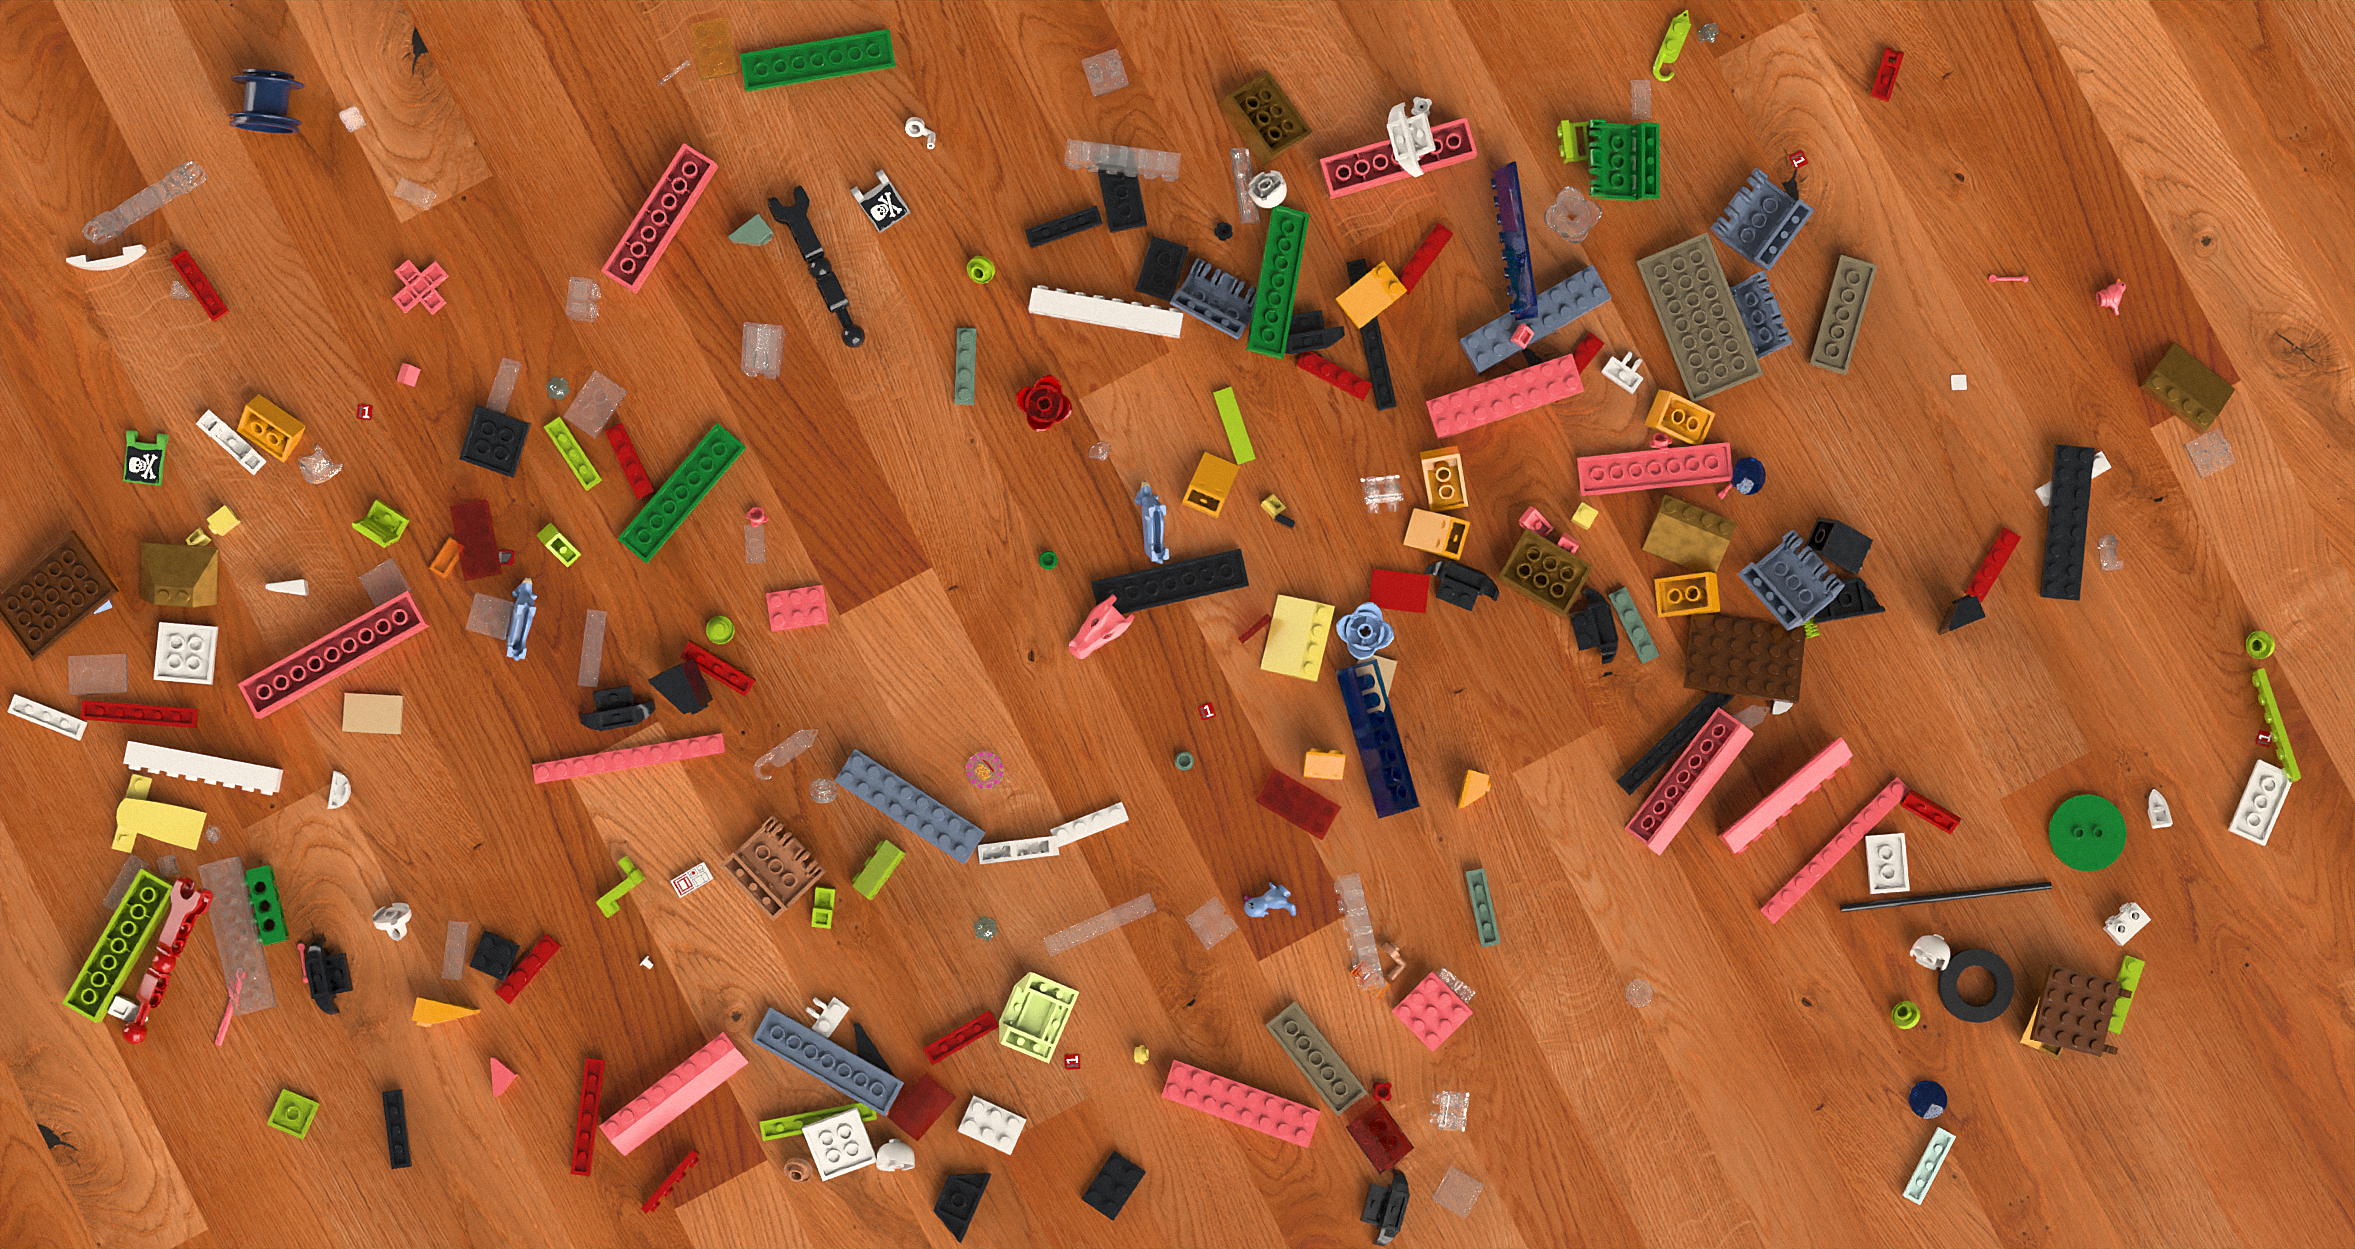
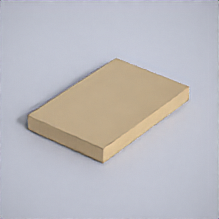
M1376 655L1363 660L1358 659L1345 707L1382 717L1398 661Z
M345 693L342 731L401 734L403 696Z

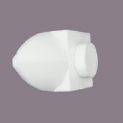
M2153 789L2149 796L2148 809L2152 829L2171 826L2173 822L2167 802L2157 790Z
M116 994L108 1009V1013L125 1021H132L137 1014L139 1006L134 1004V1001Z

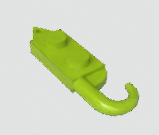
M1688 10L1673 18L1655 60L1652 71L1655 78L1659 81H1669L1674 76V72H1671L1668 76H1662L1660 68L1663 62H1675L1691 27Z

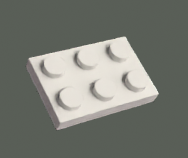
M1905 834L1865 836L1870 894L1910 891Z
M974 1095L958 1131L1011 1155L1027 1119Z

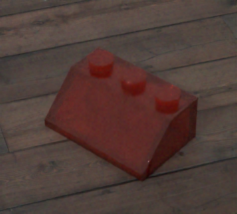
M927 1072L887 1117L918 1142L956 1097Z
M1381 1101L1377 1102L1346 1126L1348 1132L1379 1174L1394 1166L1414 1149Z

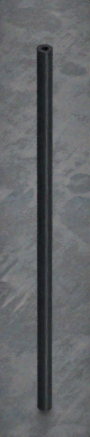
M2050 881L1840 905V911L1850 912L2052 889V884Z

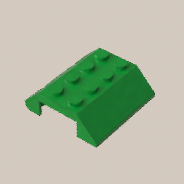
M1601 119L1589 120V129H1591L1589 136L1595 138V142L1589 143L1591 148L1589 150V167H1592L1589 169V173L1595 176V179L1589 181V185L1592 186L1589 188V196L1599 200L1617 201L1660 199V123L1641 122L1637 125L1605 123L1606 120Z

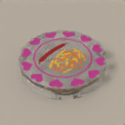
M978 752L967 762V778L977 788H994L1003 779V762L993 752Z

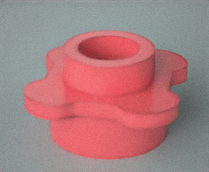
M1656 433L1653 436V441L1650 442V447H1655L1662 451L1667 450V446L1672 443V439L1665 433Z
M754 507L746 513V518L751 521L752 527H758L762 522L768 521V516L764 514L761 507Z

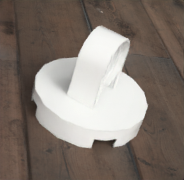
M393 903L391 908L386 909L384 906L377 910L372 917L374 926L380 930H387L388 935L393 940L399 941L407 934L405 923L412 916V912L406 903Z

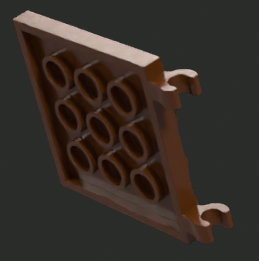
M2048 964L2030 1040L2101 1057L2102 1052L2116 1055L2118 1048L2104 1043L2116 996L2131 999L2132 991L2119 988L2120 982Z

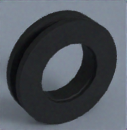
M1967 949L1950 957L1946 969L1940 971L1938 977V994L1942 1004L1953 1016L1967 1022L1982 1023L1997 1018L2007 1009L2014 993V979L2008 965L1998 955L1983 949ZM1971 966H1981L1987 969L1995 982L1994 993L1991 999L1985 1004L1978 1006L1964 1002L1957 991V980L1961 972Z

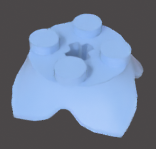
M1373 602L1361 604L1353 614L1343 616L1336 624L1338 635L1347 643L1349 652L1359 660L1371 657L1377 649L1385 648L1394 639L1392 627L1383 620L1380 608ZM1364 627H1368L1370 634H1367L1366 637H1363L1362 633L1359 632Z

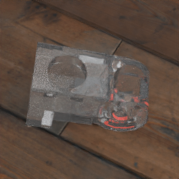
M2111 534L2103 536L2098 541L2101 572L2124 568L2123 560H2117L2116 547L2118 540Z

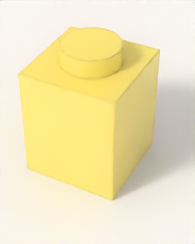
M1582 502L1570 521L1588 530L1598 511Z
M226 505L207 519L210 523L208 525L210 530L215 535L218 533L222 536L241 522L231 508Z

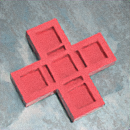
M409 259L394 271L406 285L392 298L404 313H407L416 304L421 302L434 315L447 303L435 288L447 279L449 275L436 261L422 273Z

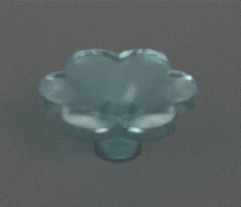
M1716 23L1705 25L1697 33L1698 40L1714 42L1716 40L1714 35L1719 32L1718 25Z
M553 377L551 382L546 385V389L549 391L548 396L551 399L563 400L565 395L570 392V388L567 386L568 381L564 378Z
M982 917L979 922L974 924L976 937L983 938L985 941L991 940L992 936H995L998 932L996 921L993 919L989 920L987 917Z

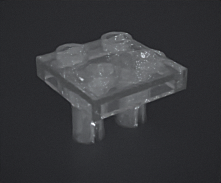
M1117 48L1081 60L1093 97L1129 86Z
M2220 428L2184 444L2200 479L2236 463L2230 449L2231 445L2226 441Z
M1399 475L1361 479L1365 504H1368L1369 513H1373V507L1375 513L1380 512L1379 503L1387 502L1388 511H1392V505L1394 511L1399 510L1398 501H1403Z
M1442 1090V1093L1434 1092L1432 1097L1439 1099H1432V1103L1441 1106L1440 1112L1432 1111L1430 1113V1116L1436 1117L1434 1119L1430 1118V1123L1438 1124V1129L1464 1131L1467 1124L1466 1114L1467 1107L1469 1106V1093Z

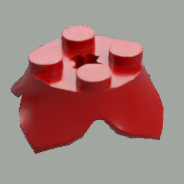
M1053 375L1041 377L1034 386L1023 387L1016 394L1017 406L1026 415L1028 425L1035 431L1048 430L1053 424L1066 420L1072 413L1071 401L1063 394L1060 381ZM1043 400H1047V403L1050 405L1046 409H1042V406L1039 405Z

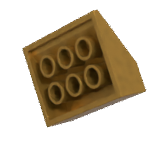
M1269 72L1230 93L1219 104L1263 166L1275 160L1312 134L1311 129Z
M2173 343L2139 387L2198 434L2207 431L2235 391L2232 386L2176 343Z
M1664 495L1642 550L1698 573H1716L1737 523Z
M1526 528L1496 581L1563 619L1594 566Z

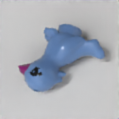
M1270 882L1269 886L1271 889L1261 897L1245 895L1244 910L1250 917H1264L1265 914L1268 915L1267 908H1284L1292 916L1296 915V906L1287 900L1291 893L1281 884L1276 887Z

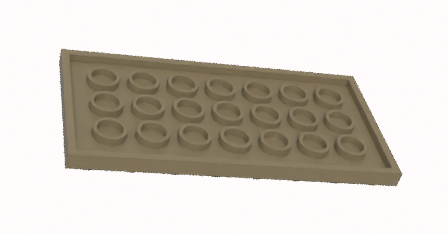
M1708 232L1636 261L1691 402H1698L1764 375Z

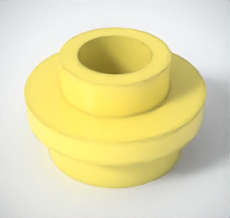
M1144 1045L1135 1047V1062L1145 1064L1146 1060L1149 1059V1051Z

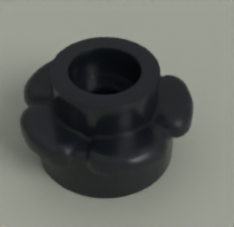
M1224 222L1217 224V228L1214 230L1215 236L1221 241L1230 239L1233 235L1232 226Z

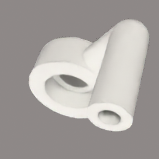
M918 117L909 118L906 122V133L912 137H919L921 135L928 137L927 148L933 149L935 146V132L925 128V123L922 119Z

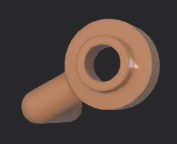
M1386 942L1381 949L1397 963L1396 967L1387 975L1393 981L1407 966V962L1398 953L1400 949L1394 943L1388 944Z

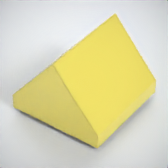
M1274 494L1270 495L1260 505L1273 519L1286 508Z
M198 528L186 539L187 544L190 546L204 547L211 541L201 528Z

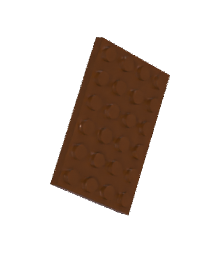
M71 530L0 589V618L31 661H36L116 595L119 590L75 530Z
M1691 614L1683 688L1798 704L1806 635L1804 630L1806 628L1795 627L1787 630L1783 625L1706 614Z

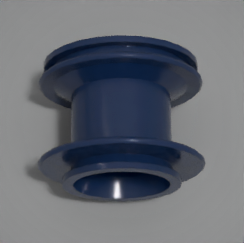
M244 69L242 70L243 75L231 77L233 82L245 85L243 112L228 114V117L233 119V121L229 122L231 127L264 133H299V128L296 126H300L302 122L288 117L290 90L303 89L305 85L294 81L295 76L293 74L274 70Z

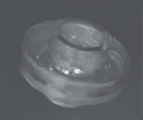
M817 779L810 784L809 794L812 800L818 803H829L836 799L838 788L835 782L830 779Z
M1642 979L1631 981L1625 989L1627 1002L1636 1008L1647 1006L1653 999L1652 986Z

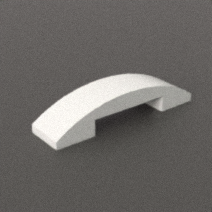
M140 244L124 247V255L90 261L88 256L81 255L66 258V261L75 267L86 270H109L135 261L147 249Z
M208 410L196 423L251 474L255 475L267 462L212 411Z

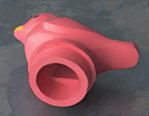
M2117 279V282L2108 286L2106 290L2097 292L2096 299L2099 307L2110 306L2114 315H2119L2118 305L2122 293L2126 289V284Z

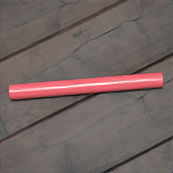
M239 970L214 1042L216 1045L222 1046L247 972Z

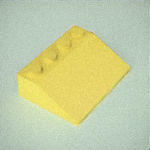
M1278 595L1260 669L1317 682L1335 606Z

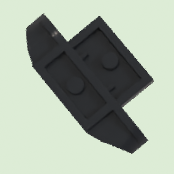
M1322 310L1291 315L1285 353L1295 354L1328 348L1345 336L1344 326L1325 329Z
M1451 559L1429 563L1425 574L1436 575L1442 580L1436 598L1472 611L1478 595L1482 596L1484 594L1493 601H1497L1500 593L1496 584L1486 573Z
M1589 588L1583 590V594L1588 601L1587 609L1571 613L1570 617L1579 651L1598 647V650H1601V662L1603 665L1614 660L1619 638L1610 604L1598 591Z
M630 684L593 691L596 710L590 713L581 712L578 714L582 725L590 729L605 731L638 725V723L651 715L656 707L654 699L644 703H635L632 685Z
M326 937L314 940L311 944L305 965L312 999L315 1000L322 1011L333 1015L340 1013L333 1000L337 998L336 994L353 991L347 954L340 953L329 956V953L324 952V943L326 941Z
M1395 1169L1392 1170L1393 1179L1392 1183L1388 1184V1188L1372 1183L1369 1184L1360 1217L1362 1222L1377 1225L1376 1229L1379 1231L1372 1244L1378 1246H1385L1400 1232L1410 1197L1404 1173Z

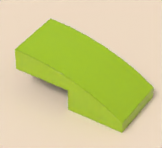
M816 886L811 927L831 929L836 888Z

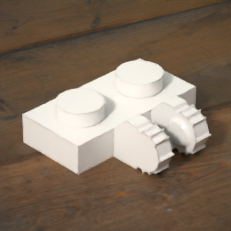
M1629 351L1622 362L1612 356L1601 373L1630 394H1633L1644 379L1635 372L1643 360L1637 359L1632 369L1625 365L1633 354Z
M815 997L813 999L814 1003L825 1010L820 1015L814 1009L807 1007L806 1011L818 1019L811 1029L829 1038L850 1008L836 997L828 1005Z

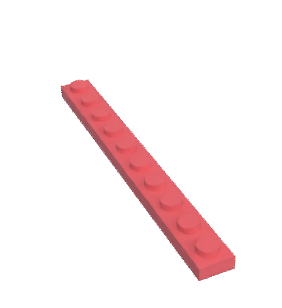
M723 733L533 764L532 767L535 784L726 753Z
M1895 777L1759 911L1772 924L1778 921L1903 799L1910 789L1898 777Z

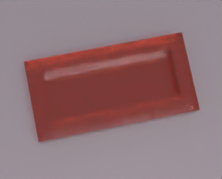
M1268 614L1263 616L1238 638L1239 642L1242 645L1245 644L1270 623L1272 618Z

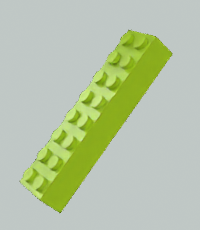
M140 869L62 1004L95 1023L102 1022L115 995L121 990L171 904L173 883L148 869Z

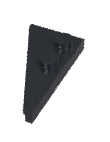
M860 1023L854 1024L858 1056L894 1076Z

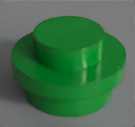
M1044 551L1040 555L1039 564L1043 569L1051 570L1057 566L1058 557L1054 552Z

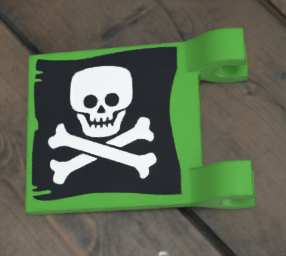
M127 430L124 482L162 486L165 451L169 435L157 434V444L137 442L138 431Z

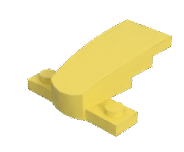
M132 774L126 797L123 798L117 809L116 820L118 825L111 848L131 853L136 834L140 833L167 843L196 850L207 813L146 800L152 778Z

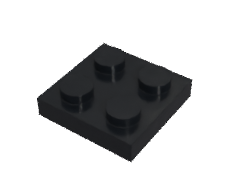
M484 931L470 967L499 980L506 981L520 945Z

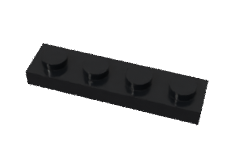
M1097 206L1026 229L1025 233L1029 245L1033 249L1101 226L1103 222Z
M403 1089L382 1092L391 1169L411 1167L412 1161Z

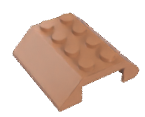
M774 815L763 823L762 827L736 852H733L720 864L724 871L772 921L790 908L827 871L822 865L814 869L819 863L817 860L812 861L809 866L804 863L811 853L806 851L801 856V853L806 848L795 837L789 842L787 841L792 836L790 831L784 834L781 839L778 833L783 829L784 825L780 823L774 827L779 822Z

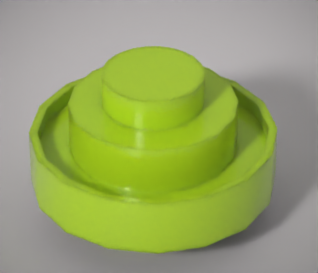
M975 256L968 263L967 272L973 281L984 284L994 277L995 267L988 258Z
M716 616L707 623L706 634L713 643L726 644L733 638L735 633L734 625L727 617Z
M2255 631L2246 640V649L2253 658H2267L2274 651V639L2266 631Z
M1903 1001L1893 1008L1891 1018L1897 1027L1910 1029L1918 1023L1920 1010L1913 1002Z

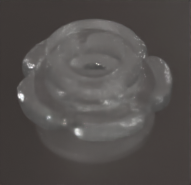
M209 825L205 835L208 841L215 844L222 839L221 831L217 825Z

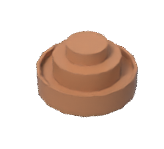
M791 1158L786 1161L783 1171L785 1176L791 1181L804 1183L811 1178L813 1169L806 1160Z

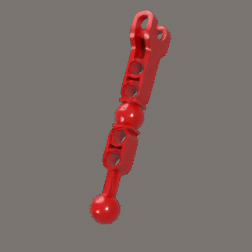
M187 876L179 877L171 891L172 909L156 948L159 951L152 957V966L148 967L136 994V998L141 1004L134 1020L127 1022L122 1029V1036L127 1043L139 1044L146 1038L147 1029L144 1022L150 1008L155 1009L161 1004L172 976L170 972L176 967V957H180V953L187 943L197 917L207 912L211 904L212 892L206 888H199L193 894L195 883Z

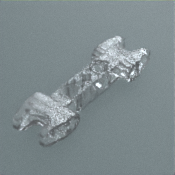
M196 161L186 162L168 172L163 180L144 189L114 210L106 211L96 216L83 227L82 232L86 239L92 240L94 244H104L122 234L126 227L164 206L176 196L189 193L201 185L208 175L202 166H198ZM191 165L194 166V167H192V168L186 170L188 166H191ZM202 172V177H201V179H200V180H195V179L200 175V173ZM90 226H96L90 231V234L88 235V228ZM104 236V238H103L102 240H96V239H98V238Z

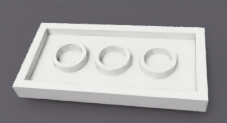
M2257 760L2228 831L2262 846L2266 845L2292 782L2289 783V780L2285 778L2282 769Z

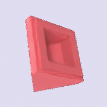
M1519 324L1510 341L1525 349L1534 332L1526 324Z
M402 363L396 381L415 387L421 369Z

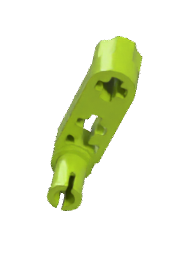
M628 856L617 862L627 874V879L596 902L606 918H609L621 909L616 900L646 878L640 869L634 866Z

